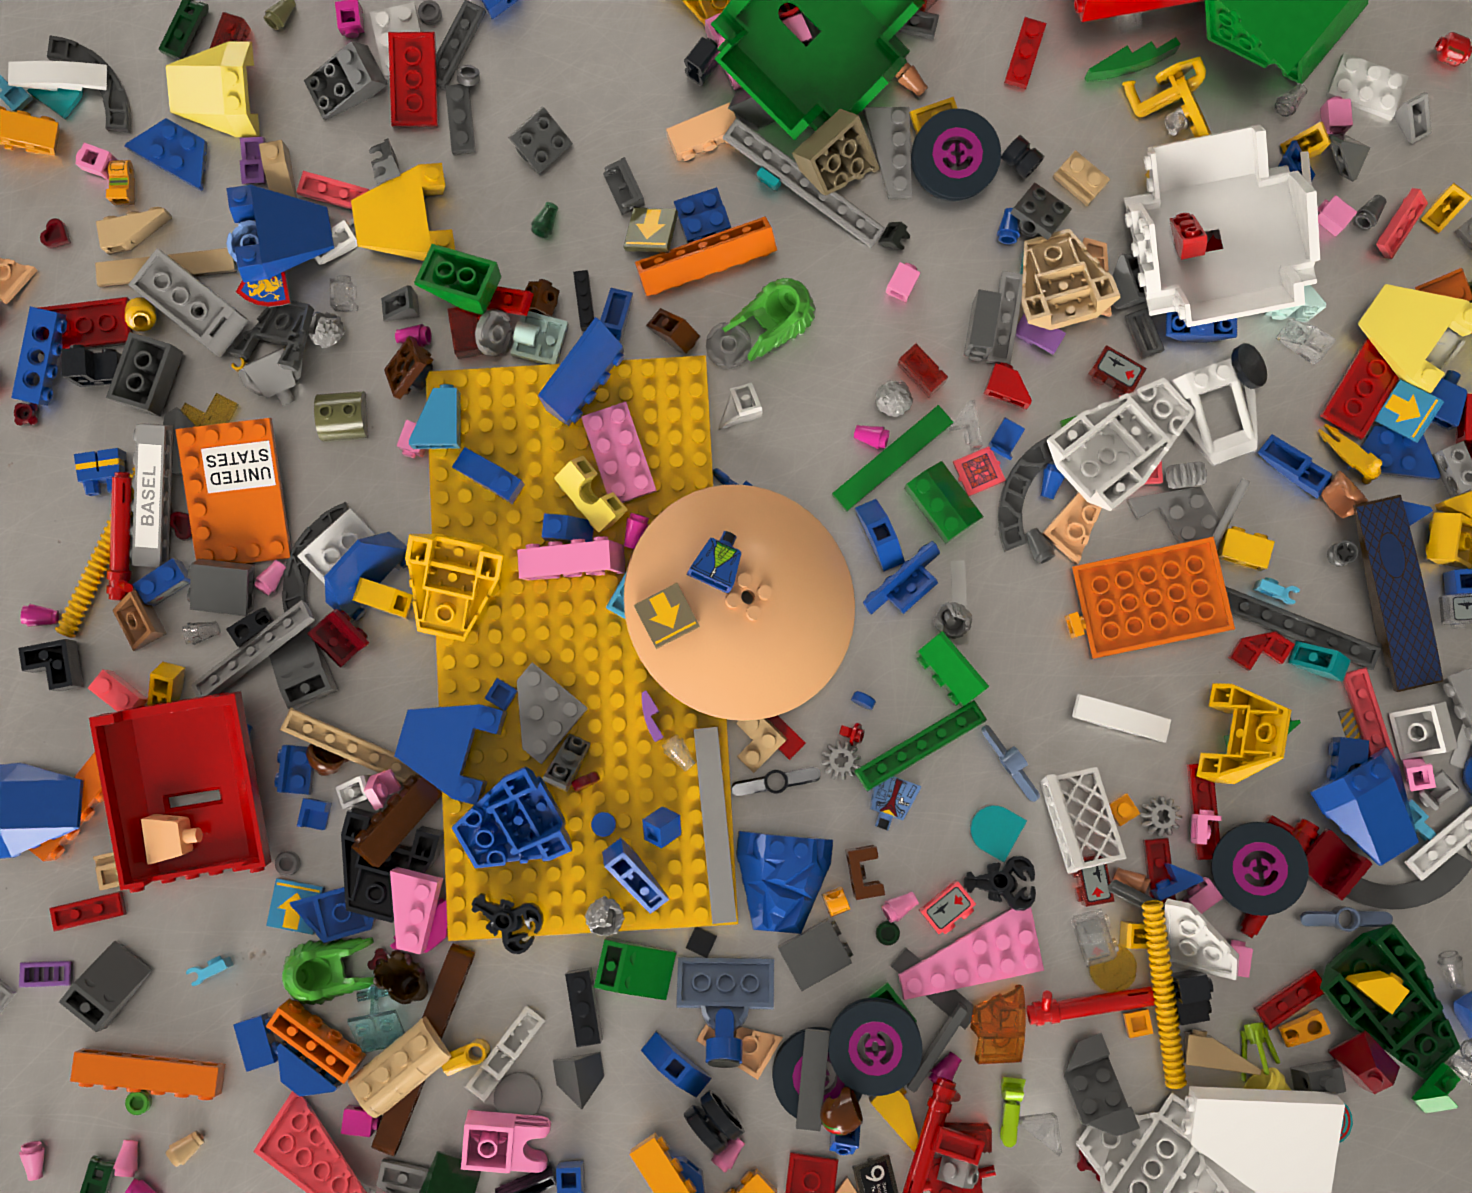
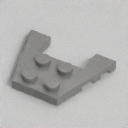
M1201 486L1134 497L1127 500L1136 519L1158 508L1178 544L1212 537L1220 522Z

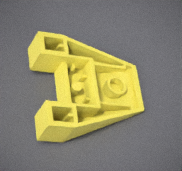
M1384 284L1357 324L1399 379L1427 393H1432L1445 373L1426 361V358L1448 327L1462 337L1472 334V303L1463 299Z

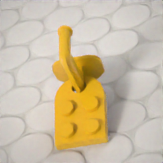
M1200 56L1176 63L1155 76L1156 81L1160 85L1171 82L1172 87L1142 103L1134 84H1136V81L1131 80L1122 83L1129 103L1137 117H1146L1182 98L1185 103L1181 106L1184 115L1188 118L1189 122L1193 121L1194 123L1190 127L1194 137L1212 134L1193 94L1206 76V68ZM1194 68L1196 75L1186 80L1184 75Z

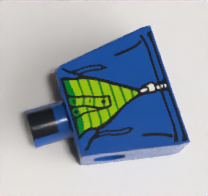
M723 531L719 541L710 538L686 575L729 594L734 586L741 557V551L733 547L737 538L736 535Z

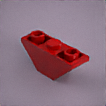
M1180 213L1175 218H1170L1175 248L1180 259L1205 255L1208 240L1207 234L1195 216L1190 213Z

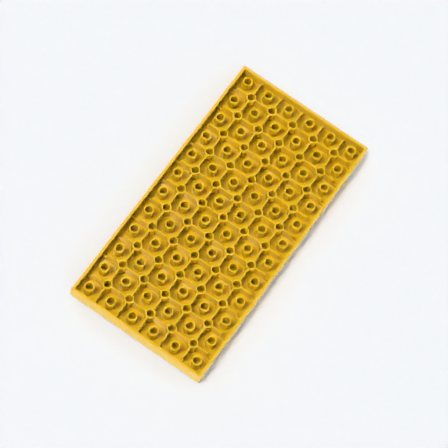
M706 355L622 360L617 367L614 365L609 373L611 375L608 381L603 386L600 384L596 389L597 395L590 404L586 403L582 408V416L623 402L627 403L657 491L624 502L623 505L628 511L612 527L600 533L594 529L593 541L594 537L605 536L608 537V540L624 545L626 521L631 513L648 517V524H651L661 512L682 497L695 491L714 487ZM560 364L429 371L426 378L427 400L432 389L440 388L442 384L454 385V388H457L461 393V449H429L432 534H442L486 544L504 554L500 579L465 641L436 636L439 707L480 704L502 710L484 699L493 683L498 678L517 690L518 678L533 662L588 708L543 764H540L522 749L517 692L506 710L507 714L501 735L476 729L463 775L487 781L484 795L504 776L525 766L531 769L536 777L540 776L543 779L544 774L567 736L572 734L591 743L575 779L594 771L598 773L601 779L578 793L574 791L572 785L568 792L544 781L565 818V829L570 836L573 848L571 852L550 861L532 859L528 863L520 864V861L506 862L504 866L474 868L452 830V826L474 805L452 799L442 792L448 941L502 938V931L499 930L497 936H494L486 929V925L490 920L481 911L474 913L471 910L474 898L481 893L486 894V901L498 903L499 905L501 899L513 902L514 906L512 908L514 909L524 903H534L540 907L544 918L542 929L535 934V923L532 921L533 927L529 930L524 922V926L512 932V935L522 932L528 933V936L592 933L588 925H586L585 914L590 904L603 896H606L608 899H614L623 910L625 919L618 931L738 924L727 719L713 717L685 705L659 685L648 672L633 646L626 619L606 609L608 602L625 574H617L616 572L605 570V575L597 576L587 575L586 572H582L581 577H563V574H561L560 578L524 580L519 578L517 550L526 549L528 544H540V547H546L551 542L545 541L542 538L544 513L587 519L575 507L574 502L561 490L559 484L554 479L570 460L584 456L598 473L591 482L593 493L598 498L607 495L582 418L580 417L576 423L572 422L570 426H567L546 411L538 397V394ZM464 447L500 466L523 481L525 486L513 504L452 468ZM624 546L625 571H627L631 555L634 551L633 548ZM644 691L649 693L660 711L652 716L664 738L657 742L653 740L644 718L642 709V692ZM718 727L737 918V922L712 924L694 729ZM660 807H665L679 814L681 820V835L663 848L644 840L642 822L644 818ZM601 812L610 813L616 820L614 832L606 837L596 835L591 827L592 819ZM620 838L636 852L669 897L666 903L651 914L604 867L602 852Z

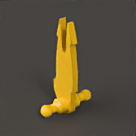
M1328 424L1324 425L1339 442L1319 428L1318 432L1324 442H1328L1340 458L1350 467H1355L1364 475L1362 478L1364 484H1370L1372 480L1380 476L1381 459L1371 452L1369 454L1365 452L1358 444L1341 434L1338 429Z

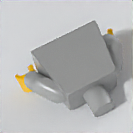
M286 346L250 363L240 357L242 361L240 367L235 363L231 364L232 368L238 372L244 386L259 396L264 395L266 398L277 394L282 406L295 401L289 388L295 386L301 377L302 360L298 372L283 369L277 363Z

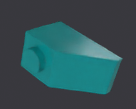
M1296 641L1288 661L1289 664L1308 672L1343 682L1351 662L1349 658L1339 651Z

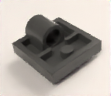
M544 107L538 109L508 137L515 145V149L538 174L573 144Z
M1034 183L1010 214L1020 220L1019 229L1025 236L1034 237L1039 233L1049 240L1072 208L1037 183Z

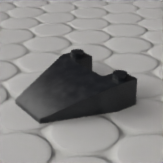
M354 807L347 811L341 832L346 911L393 923L394 912L390 871L400 867L427 874L440 855L444 831L422 826L416 830L412 847L399 844L380 867L371 866L351 846L356 842L354 838L364 829L367 830L372 824L370 821L376 813Z

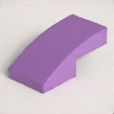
M265 137L240 138L242 184L266 183L259 144L265 143Z
M1023 314L1018 322L1015 334L1016 337L1031 346L1035 344L1052 355L1056 352L1066 335L1060 329L1049 330L1028 324L1025 314Z
M644 691L642 692L644 718L653 740L657 742L664 738L652 716L660 711L649 693Z

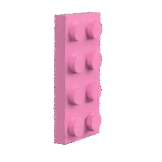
M623 402L581 416L607 494L614 492L618 499L624 503L657 492L627 403Z

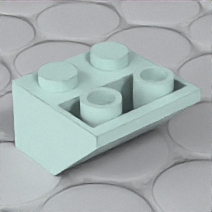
M1311 285L1304 286L1305 305L1265 312L1264 315L1272 316V319L1283 320L1288 317L1295 318V321L1307 322L1326 308V302Z

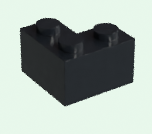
M70 345V348L61 349L62 377L79 387L111 385L122 354L115 349H103L102 352L94 353L85 348L84 345Z
M62 639L18 648L22 671L30 673L46 671L49 690L66 691L83 687L76 641Z
M1193 970L1172 973L1171 976L1174 978L1172 983L1175 986L1173 991L1176 993L1174 998L1177 1001L1175 1006L1178 1009L1176 1013L1179 1016L1177 1019L1179 1024L1182 1026L1210 1021L1209 1013H1212V1008L1209 1000L1212 999L1211 992L1214 990L1211 978L1207 977L1205 973Z

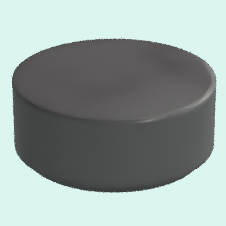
M426 0L418 7V15L424 24L434 25L440 21L442 12L435 1Z
M471 65L461 66L457 69V81L464 86H474L480 81V72Z
M292 851L280 853L275 860L277 872L285 876L296 873L301 864L299 856Z

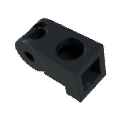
M264 607L226 628V630L239 648L271 624L274 619Z

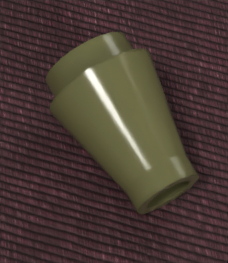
M280 0L265 11V16L263 17L265 22L275 30L283 28L296 3L294 0Z

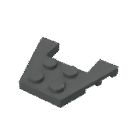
M292 300L291 304L267 307L257 318L259 322L251 331H245L243 333L244 339L237 347L233 345L228 352L234 357L248 360L259 340L285 345L286 348L277 364L283 369L298 372L314 308L309 304Z

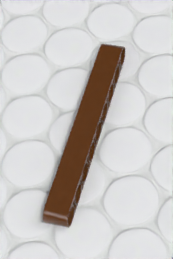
M454 943L448 951L422 1018L427 1017L441 1040L475 956L474 951ZM426 1080L383 1114L371 1148L393 1157L396 1155Z

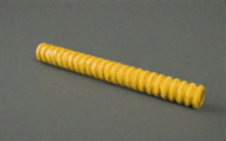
M135 467L132 468L134 472L129 477L133 478L135 475ZM132 488V494H131V502H132V500L134 499V489H133V488ZM111 519L110 521L107 520L106 523L108 525L103 528L105 532L100 534L102 538L97 541L98 546L94 547V554L91 553L90 555L92 559L87 561L88 567H84L86 571L81 574L82 579L78 580V587L75 586L74 588L76 590L75 594H71L72 600H68L69 606L65 607L64 610L66 612L65 614L62 613L61 617L63 618L58 621L59 627H55L56 632L61 635L75 638L76 634L74 633L79 630L78 625L82 624L81 618H85L84 612L88 611L89 608L87 606L92 603L91 598L95 597L94 591H98L97 585L102 583L100 579L101 577L104 578L105 575L103 573L108 570L107 565H110Z
M1150 900L1144 902L1141 907L1144 909L1142 912L1145 917L1143 922L1146 924L1144 930L1147 932L1145 937L1148 939L1146 945L1149 946L1147 952L1150 954L1148 959L1151 961L1149 967L1152 969L1150 974L1153 976L1151 978V982L1154 984L1152 989L1155 991L1153 997L1156 998L1154 1004L1157 1006L1155 1011L1158 1013L1156 1015L1158 1020L1157 1026L1160 1028L1158 1034L1161 1035L1159 1041L1161 1042L1160 1048L1163 1050L1161 1052L1163 1057L1162 1063L1164 1064L1163 1071L1166 1072L1164 1074L1166 1079L1165 1085L1171 1089H1180L1187 1085V1080L1185 1079L1183 1050H1181L1182 1043L1180 1042L1182 1039L1178 1035L1181 1031L1178 1028L1180 1025L1177 1020L1179 1016L1176 1013L1178 1010L1177 1006H1175L1177 1001L1174 998L1176 993L1173 991L1175 988L1172 983L1174 978L1171 976L1173 971L1170 969L1172 963L1169 961L1171 956L1168 954L1170 948L1167 946L1169 941L1166 939L1168 933L1165 931L1167 926L1164 924L1166 918L1163 917L1165 911L1162 909L1164 903L1159 900Z

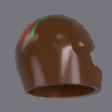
M849 1087L842 1088L840 1096L836 1099L829 1096L821 1106L820 1119L824 1128L830 1133L847 1135L863 1123L858 1099L854 1090Z

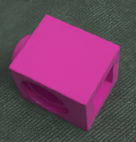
M348 1105L343 1113L341 1134L371 1137L375 1130H378L381 1116L374 1118L367 1114L361 1106Z

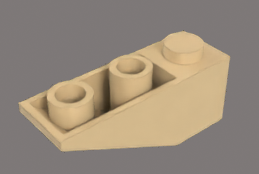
M152 207L149 211L145 212L132 211L126 213L125 216L104 217L103 220L96 221L100 248L108 255L130 251L170 221L172 215L165 208Z

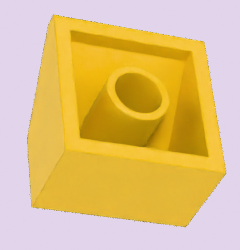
M1433 513V520L1429 524L1430 539L1425 549L1427 559L1436 564L1472 569V519L1462 513Z

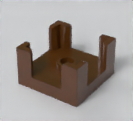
M868 845L845 849L853 897L856 900L884 896V885L880 881L863 883V880L866 879L864 865H860V862L878 859L877 846Z

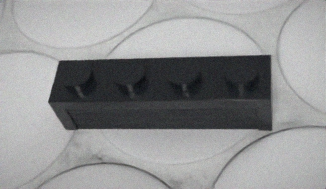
M588 270L575 271L573 274L580 328L582 331H586L595 317Z
M548 1165L543 1172H530L528 1175L495 1188V1193H540L557 1186L556 1172L552 1165Z

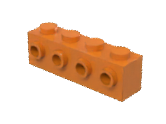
M291 998L278 1007L266 1025L267 1028L343 1084L356 1072L367 1056L358 1045L347 1041L339 1031L328 1027L320 1017L312 1015L304 1009L301 1003Z

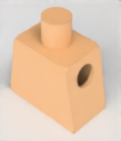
M153 814L141 819L147 864L157 863L193 851V843L201 842L203 837L200 828L190 827L188 817Z

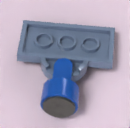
M678 957L677 1008H701L704 1021L715 1030V1037L706 1040V1063L709 1066L732 1068L742 1064L743 1041L734 1038V1031L744 1024L748 1018L749 1009H774V959Z

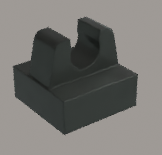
M889 222L879 243L884 247L903 250L905 247L900 243L901 238H910V234L906 231L908 226L902 222Z

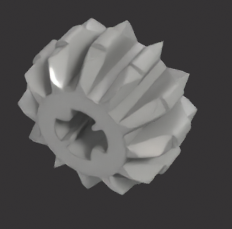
M1203 462L1170 465L1166 468V482H1168V487L1171 489L1201 486L1207 482V469H1205V463Z
M837 740L836 750L832 744H828L827 747L831 754L826 751L822 752V755L829 757V760L821 761V765H830L824 771L826 774L832 769L834 770L832 779H836L838 772H840L841 780H846V771L853 777L855 774L850 768L858 769L860 765L854 764L853 761L861 760V756L853 757L852 755L858 748L853 747L849 751V741H846L844 748H841V741ZM839 753H842L843 757H847V762L843 764L844 767H838L839 763L835 764V759L838 758Z
M1159 796L1158 802L1155 798H1150L1151 806L1148 804H1143L1142 806L1147 810V813H1140V817L1147 818L1142 823V826H1150L1148 833L1153 834L1156 832L1158 837H1163L1164 831L1167 835H1172L1171 827L1175 829L1180 827L1175 822V820H1182L1181 815L1175 814L1180 810V807H1172L1174 800L1168 799L1166 801L1164 796ZM1158 812H1163L1164 821L1159 820Z

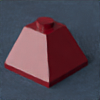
M1366 1030L1328 1051L1353 1080L1368 1092L1377 1094L1393 1086L1400 1066Z

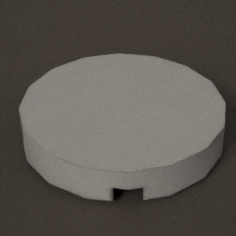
M495 309L486 311L477 323L475 331L476 344L478 349L485 355L497 357L500 353H505L512 342L513 328L510 327L509 323L511 319L503 311Z
M723 322L713 327L707 335V355L719 367L728 369L738 367L748 358L752 347L751 338L747 330L740 324L724 332L722 328L730 322Z
M514 1072L505 1076L497 1084L494 1092V1105L497 1112L535 1115L542 1103V1090L535 1078L533 1079L524 1072Z

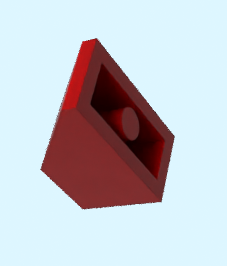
M1003 362L1000 364L995 363L983 394L1027 410L1031 405L1032 399L1019 372L1014 370L1010 364Z

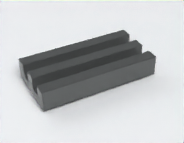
M1148 307L1124 317L1141 359L1165 350L1153 319L1149 316ZM1142 314L1144 316V319L1147 323V326L1155 343L1156 348L1154 349L1152 347L1147 331L1140 317V315ZM1133 318H1135V321H1136V323H1137V326H1138V328H1139V330H1140V333H1141V335H1142V338H1143V340H1144V343H1145L1146 348H1147L1148 351L1145 350V347H1144V345H1143V343H1142V340H1141V338H1140V335H1139V333H1138V330H1137V328H1136V325H1135V323H1134Z

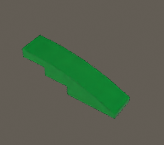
M1176 37L1158 48L1151 41L1133 53L1127 45L1089 68L1085 80L1088 82L1111 79L1140 71L1174 55L1181 44Z

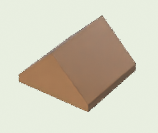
M136 590L129 592L112 610L133 651L167 634L153 606L145 604Z

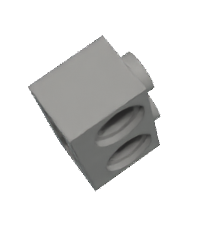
M1464 441L1432 454L1450 498L1472 489V459Z

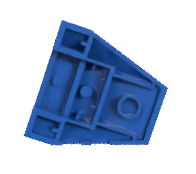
M1384 747L1369 756L1367 762L1342 777L1330 780L1310 792L1321 812L1328 819L1331 818L1344 834H1348L1357 842V846L1379 866L1419 843L1400 767L1388 747Z
M24 763L1 764L0 859L15 858L30 848L35 849L41 846L43 842L50 839L55 840L79 829L84 780Z

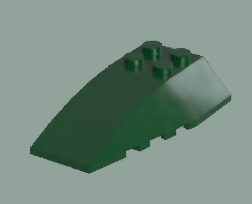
M1389 924L1362 933L1326 965L1320 989L1349 1025L1360 1033L1366 1030L1386 1052L1426 1080L1442 1062L1445 1063L1461 1047L1449 1020L1446 1019L1442 1011L1444 1008L1441 1001L1435 995L1434 985L1424 970L1426 967L1422 959L1396 926ZM1378 970L1388 975L1392 972L1404 981L1402 985L1409 990V993L1394 1013L1391 1014L1376 1005L1346 981L1345 978L1348 975Z

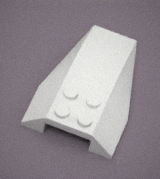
M1161 378L1138 388L1132 393H1126L1113 401H1107L1094 409L1081 412L1049 437L1047 443L1056 468L1084 499L1091 504L1111 511L1146 483L1196 411L1165 378Z

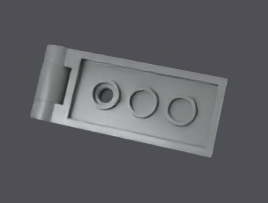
M159 249L153 252L128 284L219 357H222L249 322L239 311ZM203 308L204 313L200 316L199 310Z

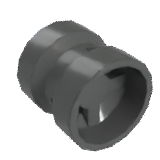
M1344 540L1332 545L1328 549L1327 558L1332 565L1344 566L1357 559L1359 554L1358 548L1353 542Z

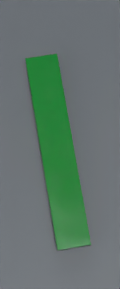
M937 405L835 490L832 496L848 512L951 426L953 421Z
M975 700L859 767L854 772L868 792L985 723L987 718Z

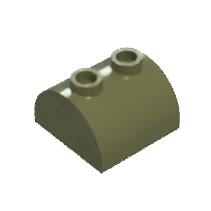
M365 391L317 394L315 396L314 418L317 434L321 441L368 438Z

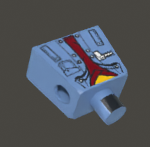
M893 776L873 788L870 809L879 812L875 826L889 830L893 817L903 821L921 786Z

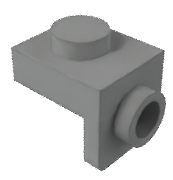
M1442 769L1434 775L1435 788L1419 790L1420 795L1418 797L1426 807L1431 806L1435 811L1440 808L1439 804L1459 790V787Z
M943 1155L937 1179L961 1188L973 1189L979 1178L978 1166Z

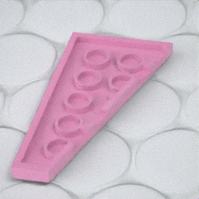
M1031 907L1024 911H1015L1012 908L1006 910L1000 916L984 923L946 948L944 947L937 951L931 957L900 973L898 977L903 999L907 1000L1044 971Z

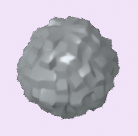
M315 312L308 335L314 344L320 345L324 349L338 343L342 339L345 330L341 318L336 314Z
M889 380L878 388L875 401L880 412H884L888 416L898 417L911 408L913 398L905 382Z
M947 602L938 609L934 625L939 630V633L943 631L948 638H960L970 630L972 614L962 604Z
M606 896L590 904L585 914L586 925H588L590 931L600 936L603 934L605 936L617 934L625 919L620 905L614 899H608Z

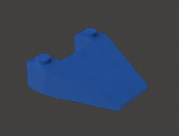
M253 185L226 188L229 209L234 223L248 220L256 222L259 244L235 247L237 266L243 283L271 278L334 249L329 213L326 206Z
M391 532L358 539L324 576L326 603L333 609L345 611L350 616L351 623L354 620L358 621L365 614L366 611L364 609L368 606L352 600L360 577L381 583L394 568L398 570L406 568L408 566L405 559L407 546Z
M480 704L407 710L394 757L452 799L475 805L483 797L487 781L463 775L475 731L479 729L501 735L507 712Z

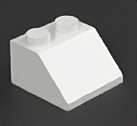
M1446 701L1389 713L1400 760L1445 753L1458 748Z

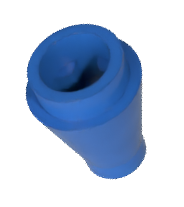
M1006 208L1004 210V215L997 232L998 240L1003 244H1014L1020 237L1018 218L1010 214L1013 208Z
M1047 464L1046 469L1043 470L1042 491L1040 495L1053 500L1065 478L1055 465Z

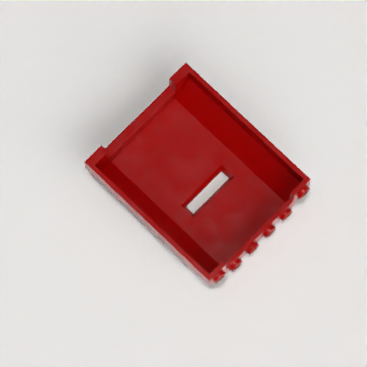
M241 691L128 708L89 718L120 891L129 889L130 893L145 890V886L152 881L161 880V883L164 884L176 881V877L185 876L186 880L198 878L200 873L206 872L209 873V876L224 873V869L232 868L233 872L250 869V873L265 870V867L272 862ZM219 789L220 800L171 808L169 797ZM153 814L188 817L190 827L200 828L203 837L201 842L193 843V851L157 863L147 864L141 819Z

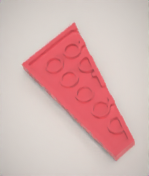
M292 1091L253 1152L306 1193H367L305 1096L299 1097Z

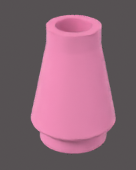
M275 560L255 578L256 582L253 585L269 596L271 592H275L286 567Z
M909 892L908 894L885 901L881 908L888 921L892 923L900 921L919 902L914 893Z
M739 1138L737 1140L729 1139L727 1141L728 1148L720 1155L714 1154L711 1159L725 1173L728 1169H732L741 1149L745 1145Z
M123 1140L121 1150L113 1166L115 1176L134 1177L135 1171H138V1141Z
M41 1141L25 1143L21 1146V1151L19 1152L29 1181L38 1180L43 1177L45 1147L42 1146Z

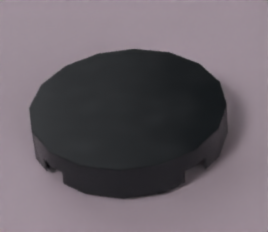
M1243 343L1234 348L1231 355L1233 368L1237 367L1239 373L1236 375L1241 383L1250 389L1263 386L1267 381V368L1258 350L1248 343Z

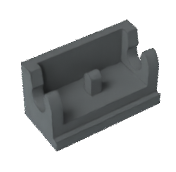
M389 138L385 139L383 143L370 148V154L376 151L382 153L381 158L371 161L376 184L401 176L397 157Z
M625 157L604 168L605 172L603 175L622 215L633 211V208H640L645 205L644 197Z

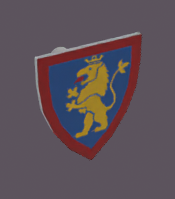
M285 271L264 280L245 283L242 280L236 290V293L242 298L259 306L275 307L291 304Z

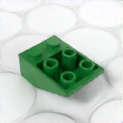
M606 937L603 943L594 988L666 1000L677 952Z

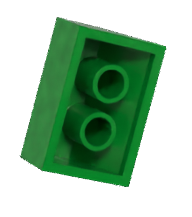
M943 461L919 474L908 482L904 488L945 544L984 517Z
M943 631L916 652L919 656L916 658L919 664L924 669L929 668L934 674L932 679L940 688L944 686L948 690L949 694L947 696L955 706L958 704L961 707L965 706L989 687Z

